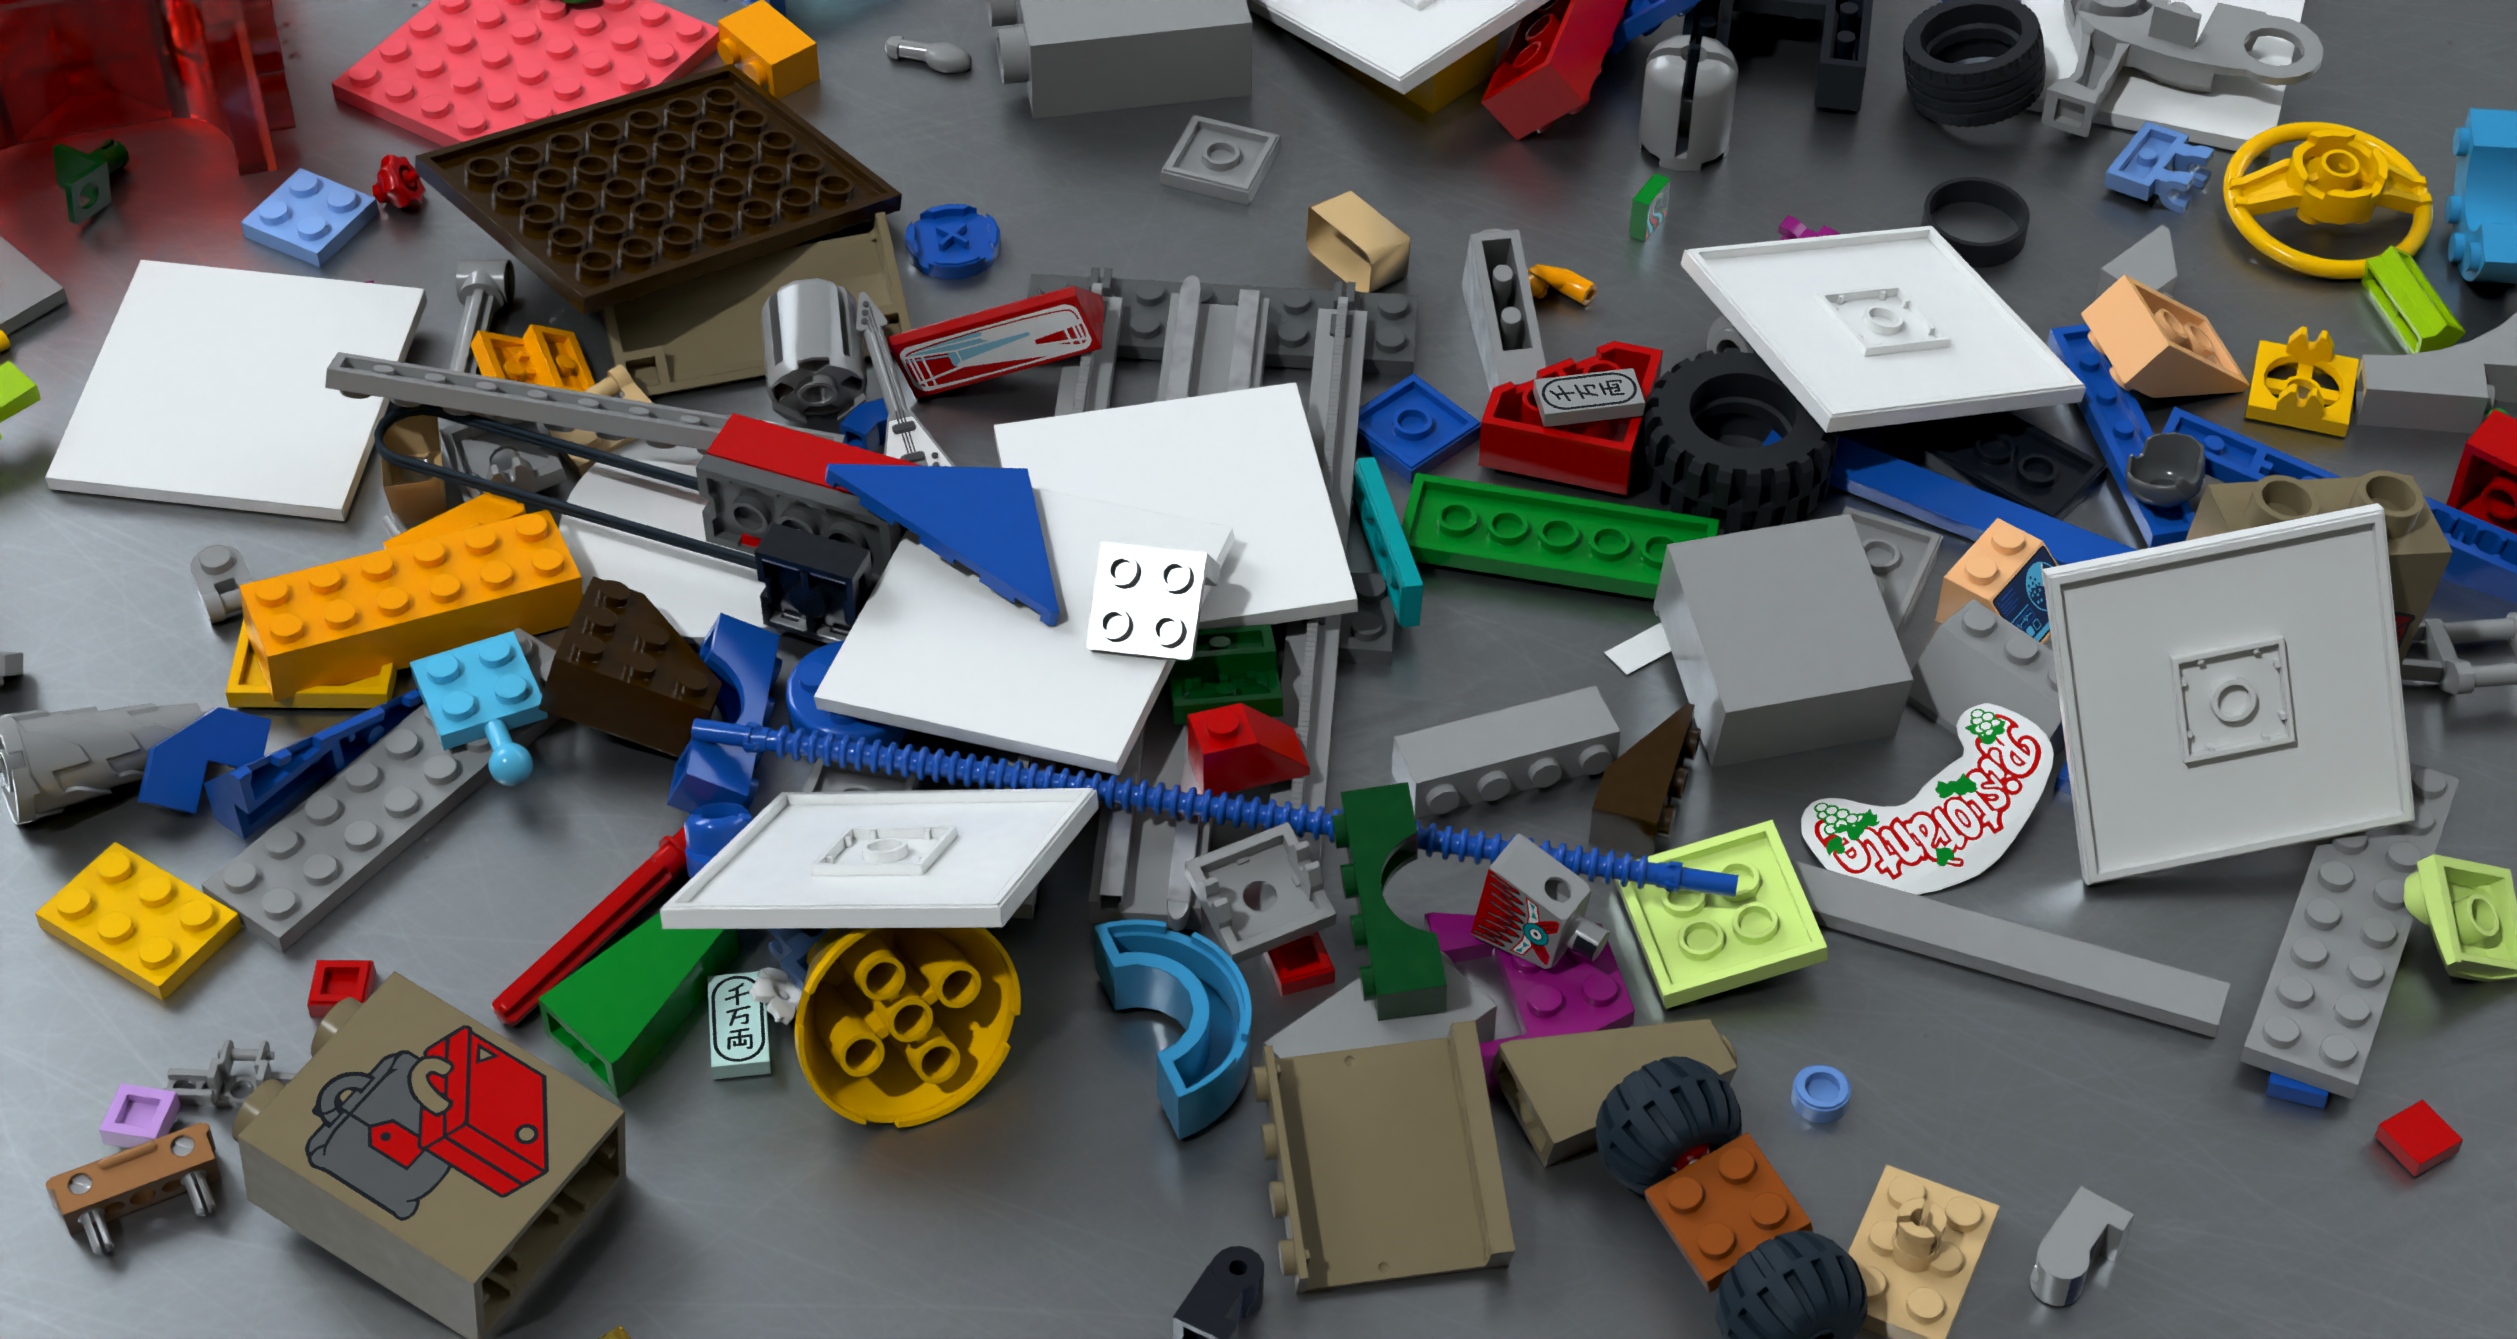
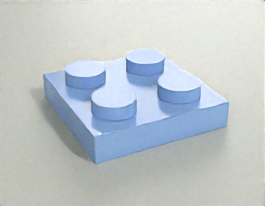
M299 168L240 223L245 238L321 268L379 213L375 197Z

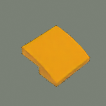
M530 324L523 338L478 330L470 344L483 376L580 392L595 385L575 333L572 331Z

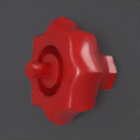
M386 155L381 160L380 170L377 174L378 181L372 186L373 196L380 204L390 202L398 208L406 207L411 210L420 208L423 203L422 195L426 189L420 180V176L415 173V168L405 156Z

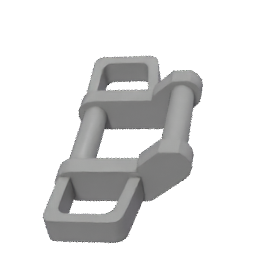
M2517 612L2508 613L2506 618L2449 623H2443L2440 618L2423 619L2413 641H2420L2427 660L2404 658L2400 667L2401 679L2436 682L2440 690L2451 694L2472 693L2474 688L2516 685L2517 663L2471 666L2470 662L2458 659L2452 643L2508 639L2517 659Z

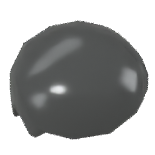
M2175 432L2153 434L2147 437L2140 455L2135 457L2134 454H2130L2128 457L2125 471L2128 490L2140 501L2153 507L2172 508L2185 503L2200 492L2205 482L2204 445L2193 436Z

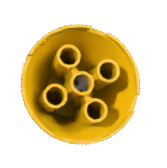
M830 928L820 941L810 948L807 954L809 968L795 1019L796 1053L802 1072L809 1085L826 1105L841 1116L866 1125L867 1121L894 1123L898 1128L927 1123L954 1111L969 1101L991 1080L1004 1062L1011 1048L1007 1041L1013 1027L1015 1015H1020V985L1014 964L1007 951L986 928Z

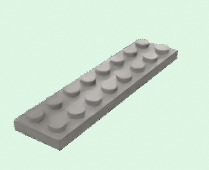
M516 628L513 630L543 695L556 650L521 628ZM423 703L201 885L203 893L237 912L242 925L284 952L492 777L489 771V758L493 750L488 738L485 737L443 751ZM547 712L548 718L508 731L513 743L527 748L562 717Z
M2410 763L2415 821L2318 840L2239 1061L2352 1100L2354 1099L2414 916L2409 913L2404 903L2405 880L2410 874L2418 871L2417 861L2436 853L2460 778Z

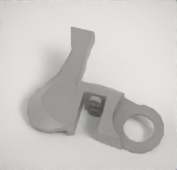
M2064 0L2065 22L2078 55V62L2075 72L2069 78L2057 79L2046 89L2041 122L2043 125L2082 137L2089 136L2092 122L2099 113L2100 105L2112 90L2122 66L2133 67L2138 72L2166 85L2183 90L2210 93L2214 74L2247 77L2258 83L2275 86L2297 84L2311 78L2320 69L2324 48L2319 36L2306 25L2289 18L2267 15L2266 12L2219 2L2196 42L2202 14L2193 12L2191 7L2183 2L2171 3V0ZM2273 36L2292 42L2299 48L2302 57L2299 61L2292 64L2276 66L2254 59L2247 51L2252 50L2258 37Z

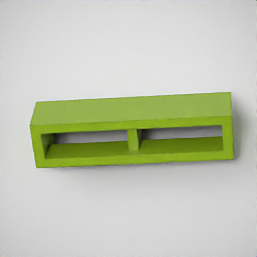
M2390 245L2381 256L2366 259L2365 275L2361 282L2412 354L2451 347L2466 333L2410 254Z

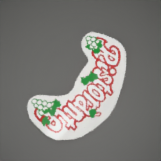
M1990 703L1971 707L1960 716L1956 725L1958 737L1964 747L1963 756L1933 777L1922 787L1915 798L1899 806L1886 807L1863 804L1841 798L1820 799L1812 802L1805 809L1801 818V834L1815 856L1830 871L1915 895L1939 891L1980 875L2000 859L2030 817L2044 791L2053 765L2054 752L2048 736L2029 719L2004 707Z

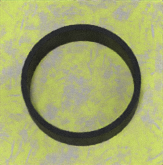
M1961 177L1945 181L1930 191L1924 203L1921 227L1933 226L1972 268H1987L2009 262L2022 251L2026 240L2030 212L2024 199L2012 188L1986 178ZM1953 203H1982L2006 213L2013 219L2019 230L2012 236L1996 242H1970L1958 239L1943 231L1937 226L1931 215L1938 209Z

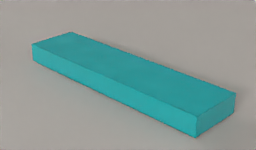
M1375 457L1357 458V462H1355L1352 499L1378 570L1386 583V591L1398 624L1402 628L1420 626L1423 582Z

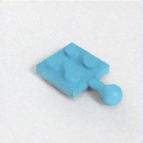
M514 631L410 662L413 679L443 751L487 737L493 750L489 758V771L494 780L501 785L510 787L524 783L533 770L532 756L525 747L513 743L508 730L546 719L548 714L545 711L539 710L542 694Z

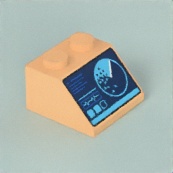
M1997 518L1943 577L1935 621L1943 624L1968 602L1975 599L2043 645H2046L2051 640L2042 569L2059 565L2042 540Z

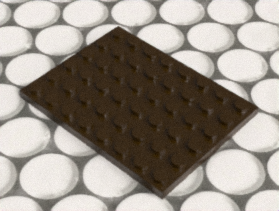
M732 64L417 155L415 159L416 174L583 315L600 311L605 307L629 299L642 297L644 294L672 285L682 284L684 281L711 272L721 271L729 266L761 258L766 254L790 246H797L808 240L830 233H837L842 229L866 221L875 220V213L885 212L888 215L900 211L902 194Z

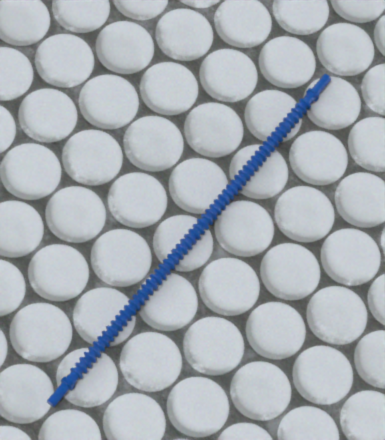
M695 718L691 729L692 739L743 747L745 752L759 753L760 751L776 752L779 759H784L787 753L792 754L794 761H800L802 756H807L811 764L816 763L818 758L823 759L825 766H830L833 761H838L840 768H846L849 763H853L857 771H861L865 765H868L872 773H877L880 768H885L886 774L890 776L896 770H900L902 777L908 778L911 772H914L919 780H924L927 775H932L935 783L940 782L942 777H946L950 785H955L961 779L964 781L965 787H971L973 782H978L981 789H987L989 784L995 785V789H1004L1005 787H1010L1011 789L1093 788V790H1097L1098 803L1099 801L1106 802L1108 809H1112L1115 803L1121 804L1123 811H1128L1131 806H1136L1140 814L1145 813L1147 808H1151L1155 816H1160L1162 811H1168L1170 818L1174 819L1178 813H1183L1187 821H1191L1194 815L1201 816L1202 823H1208L1210 818L1217 819L1219 826L1224 825L1226 820L1233 821L1234 828H1239L1242 823H1248L1251 831L1256 830L1258 825L1265 826L1266 831L1289 822L1291 828L1297 831L1299 838L1304 837L1306 832L1313 833L1314 840H1319L1321 835L1329 836L1331 843L1335 842L1331 815L1341 814L1338 808L1334 809L1332 814H1327L1323 806H1319L1316 812L1309 811L1307 804H1302L1300 809H1294L1290 801L1286 802L1284 807H1279L1275 799H1271L1268 804H1262L1258 796L1254 797L1252 802L1245 801L1243 794H1239L1236 800L1229 799L1228 792H1222L1220 797H1215L1211 789L1206 790L1204 795L1197 794L1196 787H1191L1188 792H1182L1181 786L1178 784L1174 785L1172 790H1167L1164 782L1158 783L1156 788L1150 787L1148 780H1143L1141 785H1135L1131 777L1127 778L1125 783L1118 782L1116 775H1112L1109 780H1103L1101 773H1095L1093 778H1088L1084 770L1079 771L1077 776L1071 775L1069 768H1064L1062 773H1056L1052 765L1048 766L1046 771H1041L1037 763H1033L1030 769L1024 768L1022 761H1017L1014 766H1009L1005 758L1000 759L998 764L993 763L990 756L984 757L983 761H977L975 754H969L967 759H962L959 751L953 752L951 757H948L943 749H938L936 754H930L927 746L922 747L920 752L914 751L912 744L906 745L904 750H901L897 742H891L889 747H884L880 739L875 740L873 745H869L867 739L861 737L855 743L852 742L850 735H844L842 740H837L833 732L829 733L826 738H823L819 730H814L808 736L804 728H798L795 733H791L787 725L782 726L780 730H773L769 727H762L759 723L754 722L740 725ZM1416 821L1418 849L1425 850L1428 858L1432 857L1434 852L1442 853L1443 860H1447L1450 854H1455L1458 856L1459 862H1464L1466 857H1472L1476 865L1481 864L1482 859L1490 860L1491 865L1516 836L1513 835L1510 841L1502 840L1500 833H1496L1494 838H1487L1483 830L1479 831L1477 836H1472L1468 828H1464L1461 834L1453 832V827L1450 825L1446 827L1445 831H1439L1435 823L1430 824L1429 829L1421 828V822ZM1528 838L1530 841L1534 843L1533 838ZM1545 840L1542 846H1538L1576 875H1588L1589 882H1594L1596 877H1603L1607 885L1611 883L1612 879L1620 880L1622 887H1626L1630 881L1636 882L1639 890L1643 889L1645 884L1664 888L1666 891L1678 893L1679 889L1736 897L1739 875L1682 867V862H1648L1647 855H1643L1639 861L1632 859V855L1629 852L1625 854L1624 858L1616 857L1614 850H1610L1607 856L1600 855L1598 848H1593L1591 853H1585L1581 845H1578L1575 851L1567 850L1565 843H1561L1559 848H1552L1548 840Z

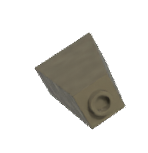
M1709 1018L1509 1040L1499 1045L1490 1070L1545 1168L1597 1146L1596 1119L1602 1102L1617 1084L1623 1082V1078L1634 1070H1640L1643 1065L1655 1060L1659 1061L1665 1057H1688L1710 1066L1729 1085L1738 1066L1733 1045L1726 1036L1719 1035Z

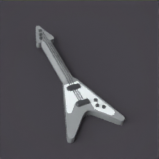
M860 292L858 297L856 334L858 336L864 335L888 412L884 455L904 459L922 466L956 467L916 415L907 408L883 332L887 329L888 321L865 292Z

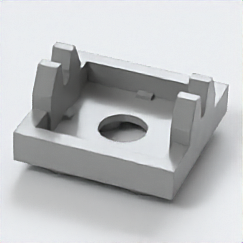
M475 412L472 413L477 416L495 420L493 415ZM523 421L518 424H509L551 436L549 429L543 423ZM460 423L440 429L453 470L470 475L476 473L481 478L533 493L567 481L556 450ZM504 449H513L519 453L520 457H512V468L502 470L497 464L491 465V460L497 452ZM458 484L464 502L473 499L466 487Z
M1289 822L1185 862V874L1220 944L1235 964L1336 924L1337 913L1323 888L1324 881L1321 866L1318 860L1315 862L1311 861L1308 841L1299 842ZM1262 883L1272 887L1277 895L1276 903L1270 909L1264 911H1256L1249 908L1243 899V894L1249 886Z

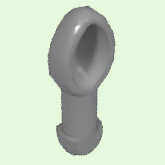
M892 36L885 44V50L889 57L897 60L902 57L924 61L931 69L943 73L963 72L970 69L972 65V58L967 51L953 43L938 42L927 44L905 40L903 36Z

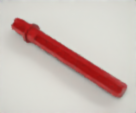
M684 827L673 837L664 836L659 841V849L493 1000L491 1009L501 1023L512 1027L517 1026L539 1005L538 998L573 974L681 873L688 874Z

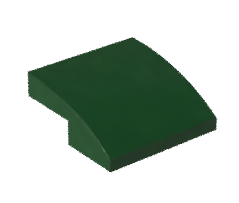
M1271 624L1198 629L1194 659L1192 661L1176 660L1168 675L1175 725L1188 724V714L1243 703L1270 717L1284 716L1283 695L1277 672V652Z

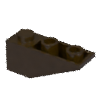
M1686 703L1605 768L1592 807L1589 844L1640 856H1651L1655 853L1659 838H1670L1676 814V807L1670 806L1672 797L1682 799L1689 772V768L1683 766L1684 759H1695L1700 741L1701 729L1692 727L1694 704Z

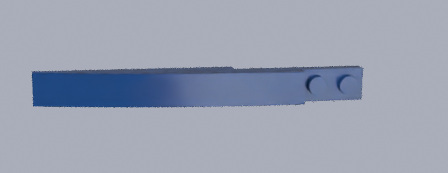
M2175 406L2162 433L2175 432L2190 435L2203 444L2205 474L2224 483L2258 482L2260 479L2270 475H2285L2298 480L2342 478ZM2424 496L2453 551L2441 579L2517 603V534Z

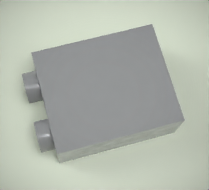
M986 0L991 27L1013 25V27L996 29L1001 79L1003 84L1026 83L1033 119L1252 95V20L1246 0Z

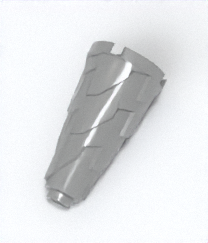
M149 703L98 711L97 707L94 706L51 713L46 710H34L0 715V773H2L6 785L1 787L13 822L16 825L50 817L62 813L65 807L115 793L114 787L142 780L149 749L196 721L195 719L208 711L202 712L197 703L158 707Z

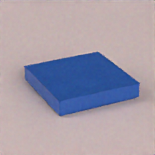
M1413 373L1360 407L1357 444L1408 483L1412 484L1415 473L1427 474L1479 440L1481 422Z

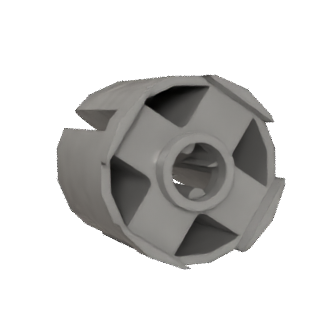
M1675 35L1658 43L1650 52L1646 61L1641 118L1638 129L1639 148L1641 149L1643 144L1648 152L1660 158L1659 166L1679 172L1700 171L1702 163L1714 160L1722 153H1724L1723 159H1725L1731 146L1738 64L1733 53L1718 40L1702 36L1693 100H1684L1691 35ZM1680 133H1689V138L1680 137Z
M819 278L795 280L780 287L778 292L772 293L762 308L761 329L767 393L772 401L773 411L785 419L805 424L807 423L806 415H826L836 412L837 420H841L847 417L857 405L866 402L868 381L863 336L856 334L858 304L855 297L843 286H836L834 282Z

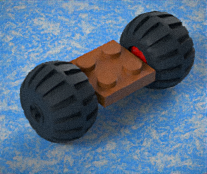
M1682 1056L1665 1057L1659 1061H1652L1643 1065L1640 1070H1634L1623 1078V1082L1617 1084L1608 1093L1597 1114L1596 1139L1602 1161L1609 1173L1624 1187L1646 1197L1647 1203L1708 1293L1718 1288L1715 1298L1716 1321L1723 1339H1854L1864 1325L1868 1311L1867 1289L1858 1265L1833 1240L1813 1232L1812 1222L1750 1134L1747 1132L1742 1135L1741 1109L1729 1083L1710 1066Z

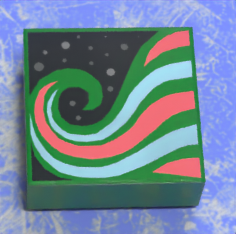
M1656 173L1632 199L1629 227L1631 237L1645 242L1667 216L1671 179Z

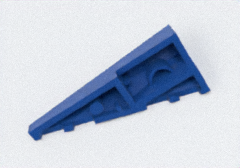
M418 688L205 782L204 785L214 819L242 839L247 838L326 775L329 778H333L423 704V700Z

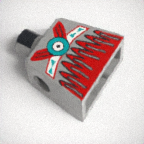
M1517 833L1488 869L1471 935L1539 967L1548 969L1554 967L1568 948L1594 961L1606 945L1610 932L1584 917L1592 893L1589 883L1528 838Z

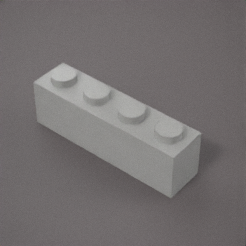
M1595 685L1394 736L1392 774L1397 784L1408 782L1415 819L1433 814H1444L1453 809L1483 801L1498 800L1504 796L1534 788H1545L1554 783L1584 775L1599 774L1605 771V768L1618 758L1621 731Z

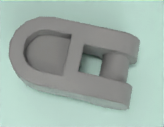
M214 545L200 551L190 564L191 573L209 622L214 624L226 620L225 614L242 609L239 585L254 581L250 576L242 555L237 549L230 546Z

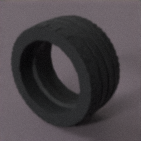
M1945 0L1919 14L1916 19L1912 20V23L1909 24L1905 31L1903 62L1906 86L1914 108L1929 120L1956 127H1978L1996 124L2024 112L2028 107L2032 106L2033 102L2037 101V98L2040 97L2043 91L2046 73L2043 34L2035 13L2020 1ZM1995 57L1986 62L1954 64L1963 59Z

